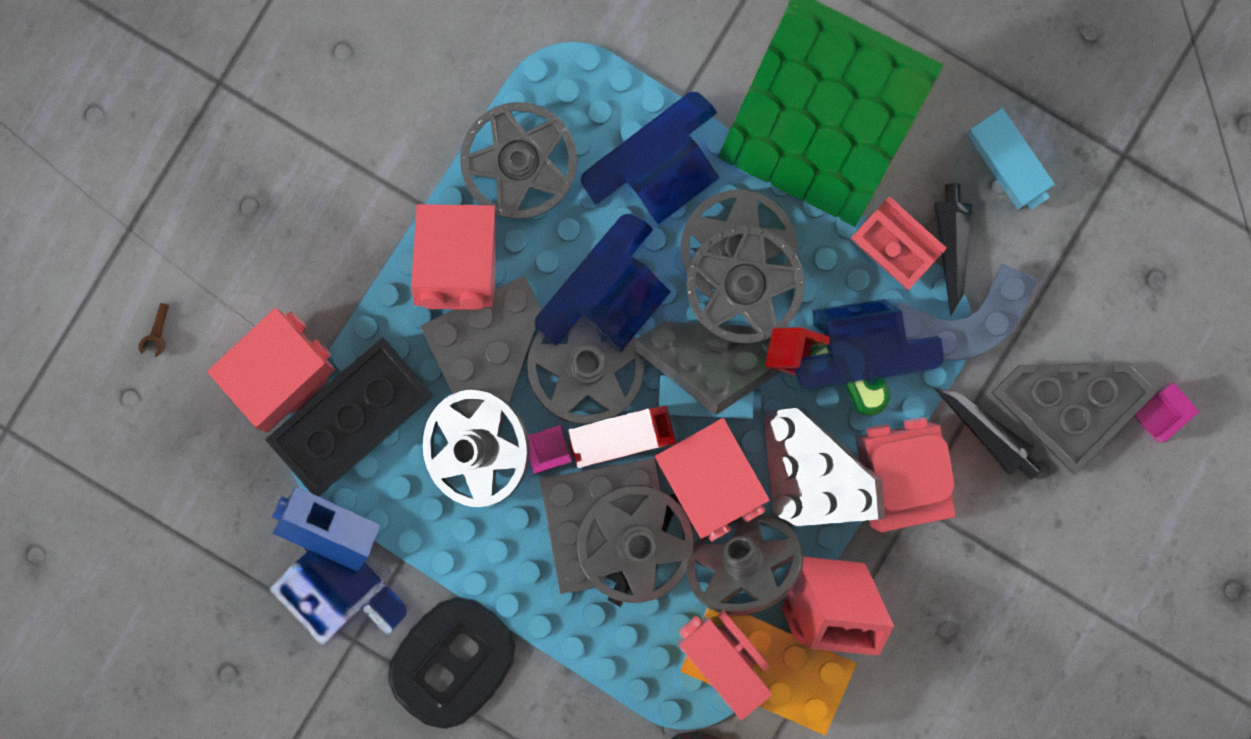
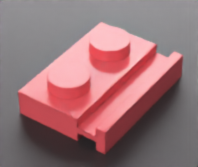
M890 196L850 238L907 291L947 249Z

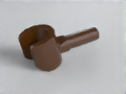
M160 303L150 335L140 340L139 351L141 354L145 353L148 340H153L157 343L158 347L155 357L164 352L166 343L162 338V332L169 305Z

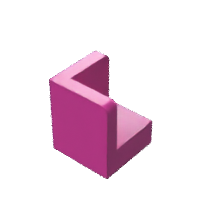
M1173 382L1162 387L1134 417L1157 443H1164L1196 416L1199 410Z
M561 425L534 434H528L530 444L529 459L534 474L572 463Z

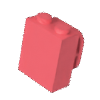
M417 204L411 282L414 306H423L427 309L469 310L493 307L497 232L495 205Z
M274 308L207 371L257 429L269 433L288 414L296 413L327 384L329 375L336 370L328 361L332 355L317 339L311 342L305 336L303 331L307 327L292 311L285 314L277 308Z
M926 417L903 421L904 427L891 430L889 425L872 426L866 428V435L855 437L859 462L866 469H872L882 479L885 519L869 520L870 527L879 532L955 517L952 499L954 479L948 445L942 438L941 426L927 422Z
M724 418L654 456L700 539L708 535L712 542L731 531L728 523L741 516L747 522L766 511L762 504L768 502L769 498Z
M803 556L800 577L792 590L787 594L782 605V611L794 638L801 644L808 646L809 649L879 656L894 625L866 564Z
M724 610L718 614V617L724 623L723 628L717 627L709 616H706L702 621L698 616H695L679 630L682 637L677 641L678 645L742 721L773 695L752 669L753 664H758L763 671H766L770 665Z

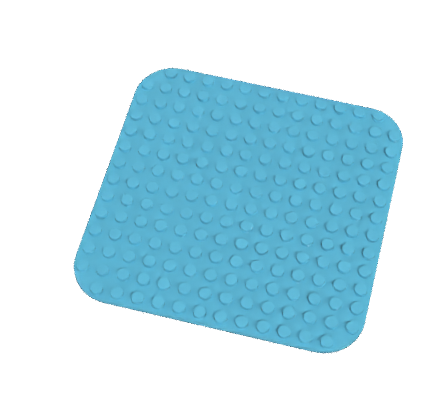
M558 43L542 48L524 59L510 74L487 111L499 105L513 102H526L541 106L555 114L565 124L572 135L576 147V175L566 196L554 208L536 217L511 219L496 215L495 290L526 276L542 310L510 404L524 422L527 434H534L561 425L572 463L534 474L529 459L525 477L514 493L501 502L483 507L466 506L452 500L437 487L431 478L423 454L424 431L433 410L445 398L452 395V392L420 325L454 309H427L423 306H414L411 282L415 218L328 350L332 355L328 361L336 370L329 375V380L324 387L383 337L432 392L434 397L320 497L380 524L375 542L460 598L475 600L481 603L484 607L494 612L509 630L643 718L671 729H700L724 720L733 714L734 711L712 685L680 671L686 654L677 642L682 637L679 630L695 616L702 620L707 608L693 594L688 582L687 571L680 582L663 596L641 603L624 602L621 608L608 601V596L597 588L560 594L540 485L541 478L652 459L675 444L578 468L576 459L570 451L571 438L569 430L585 425L570 423L554 416L542 406L533 393L528 379L527 360L534 338L551 319L562 313L577 309L598 310L614 316L631 330L636 339L664 321L700 323L688 300L687 273L681 257V239L689 217L706 199L728 190L755 191L775 201L786 212L794 227L797 238V257L801 263L804 275V294L800 308L793 320L785 328L802 327L829 336L830 339L845 337L858 341L868 351L872 363L869 381L874 384L876 380L884 379L890 390V401L885 410L877 415L868 416L857 413L838 368L834 365L803 380H800V376L780 372L758 387L761 389L760 412H753L752 420L724 419L769 498L768 502L762 504L766 510L762 514L773 517L763 412L806 408L815 417L814 420L828 433H833L854 453L852 456L859 461L856 436L866 435V428L872 426L889 425L891 430L904 427L903 421L912 418L926 417L928 421L942 400V397L934 388L948 390L966 359L938 360L929 358L883 338L882 336L898 302L901 301L933 317L948 321L965 319L971 315V310L964 293L950 317L944 268L936 262L928 268L908 291L850 239L868 220L867 217L862 215L856 227L840 220V217H834L806 203V200H800L772 186L770 182L766 183L736 168L737 165L733 164L732 166L718 159L717 157L730 129L607 49L588 43ZM510 112L525 132L548 121L531 112ZM491 120L477 133L470 153L494 145ZM562 137L548 159L566 176L569 155L565 140ZM461 150L425 204L480 205L473 198L464 182L460 165ZM471 175L480 193L497 205V180ZM530 188L518 210L538 207L551 199L554 194ZM736 198L716 203L701 216L726 222ZM757 202L759 226L762 228L785 230L775 213ZM692 235L690 236L691 261L702 245ZM782 253L766 260V264L785 266L787 257ZM695 287L699 305L703 311L710 298ZM795 288L772 297L777 323L781 321L789 310L795 294ZM741 314L722 323V325L751 326ZM593 319L601 342L626 340L612 326ZM572 320L554 328L541 344H567ZM644 357V374L641 387L632 403L616 417L659 407L660 376L666 375ZM634 360L614 374L625 397L634 381ZM536 365L539 384L546 396L552 400L558 377ZM587 396L569 413L594 415L608 410ZM457 403L453 404L454 407L459 409ZM504 415L500 435L519 445L515 429L508 417ZM670 416L676 444L720 419ZM439 424L434 436L435 457L449 444ZM655 459L660 491L670 496L674 492ZM517 468L496 470L495 494L507 486ZM292 472L293 477L295 478L296 482L301 487V489L310 492L304 486V484L297 478V476ZM464 474L445 478L456 490L473 497ZM673 514L666 533L684 540L679 520ZM863 521L792 526L790 528L794 531L800 542L803 556L838 560ZM690 522L693 533L694 546L695 543L698 541L699 536L695 531L692 523ZM760 525L763 541L787 539L779 531ZM736 527L709 544L727 543L731 540ZM793 560L772 572L777 588L782 585ZM680 561L656 564L654 589L658 588L672 576ZM697 564V581L700 588L705 592L715 573ZM607 576L603 580V583L609 586L611 589H613L616 585V583L608 579ZM741 591L726 603L744 604L757 600L746 592ZM787 595L775 605L763 611L750 614L791 633L782 611V605Z

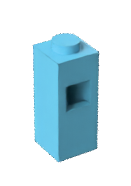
M1003 108L966 133L1017 210L1026 204L1032 210L1050 198L1047 190L1054 186L1055 183Z
M660 376L659 407L667 405L669 416L752 420L753 412H760L761 389L756 388L715 415L669 377Z

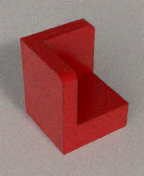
M802 327L773 328L765 366L794 376H805L811 346L829 345L830 337Z

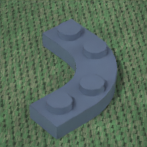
M1001 264L983 303L975 313L959 320L948 321L936 318L899 301L882 337L920 355L938 360H961L980 355L997 346L1012 332L1024 312L1038 279L1008 265Z

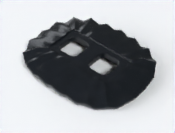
M460 597L451 598L439 602L410 629L390 660L388 683L395 700L410 715L427 726L442 729L452 728L464 724L493 697L513 666L516 645L508 627L494 612L475 600ZM461 633L466 634L479 646L478 652L466 663L462 662L449 649L450 644ZM435 663L441 664L454 676L453 682L444 692L435 690L424 678L425 674Z

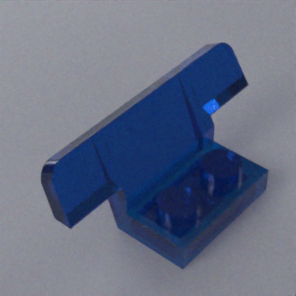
M687 93L587 169L581 176L583 187L595 205H597L623 184L627 183L654 221L659 225L720 178L701 148L689 135L717 114V111L700 93Z
M625 214L619 217L536 316L535 326L539 332L557 346L581 317L591 323L613 347L622 351L671 293L644 263L632 256L653 231L652 227L632 214Z
M886 299L812 310L813 325L830 337L829 345H827L828 353L802 357L800 366L795 368L799 384L807 390L931 371L941 366L944 361L942 339L934 336L907 341L902 311Z
M306 548L304 549L307 552L269 589L322 646L360 609L387 636L396 628L407 613L404 602L366 562L363 563L357 572Z

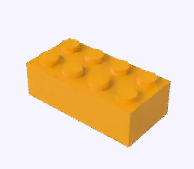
M706 608L702 620L709 616L717 627L723 628L724 623L718 617L719 613ZM750 614L728 615L770 665L766 671H763L758 664H753L752 669L773 694L759 707L826 736L857 663L833 651L809 649L808 646L798 642L792 633ZM686 655L680 671L710 684Z

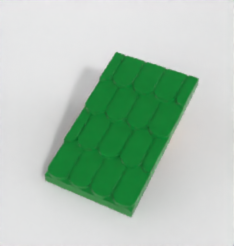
M790 0L717 158L732 166L735 164L737 165L736 168L766 183L770 182L772 186L800 200L804 199L806 203L834 217L838 216L840 220L856 227L929 95L944 64L816 0Z

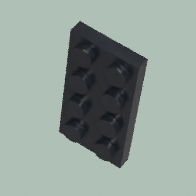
M382 337L269 435L265 441L312 494L320 497L430 401L434 395Z

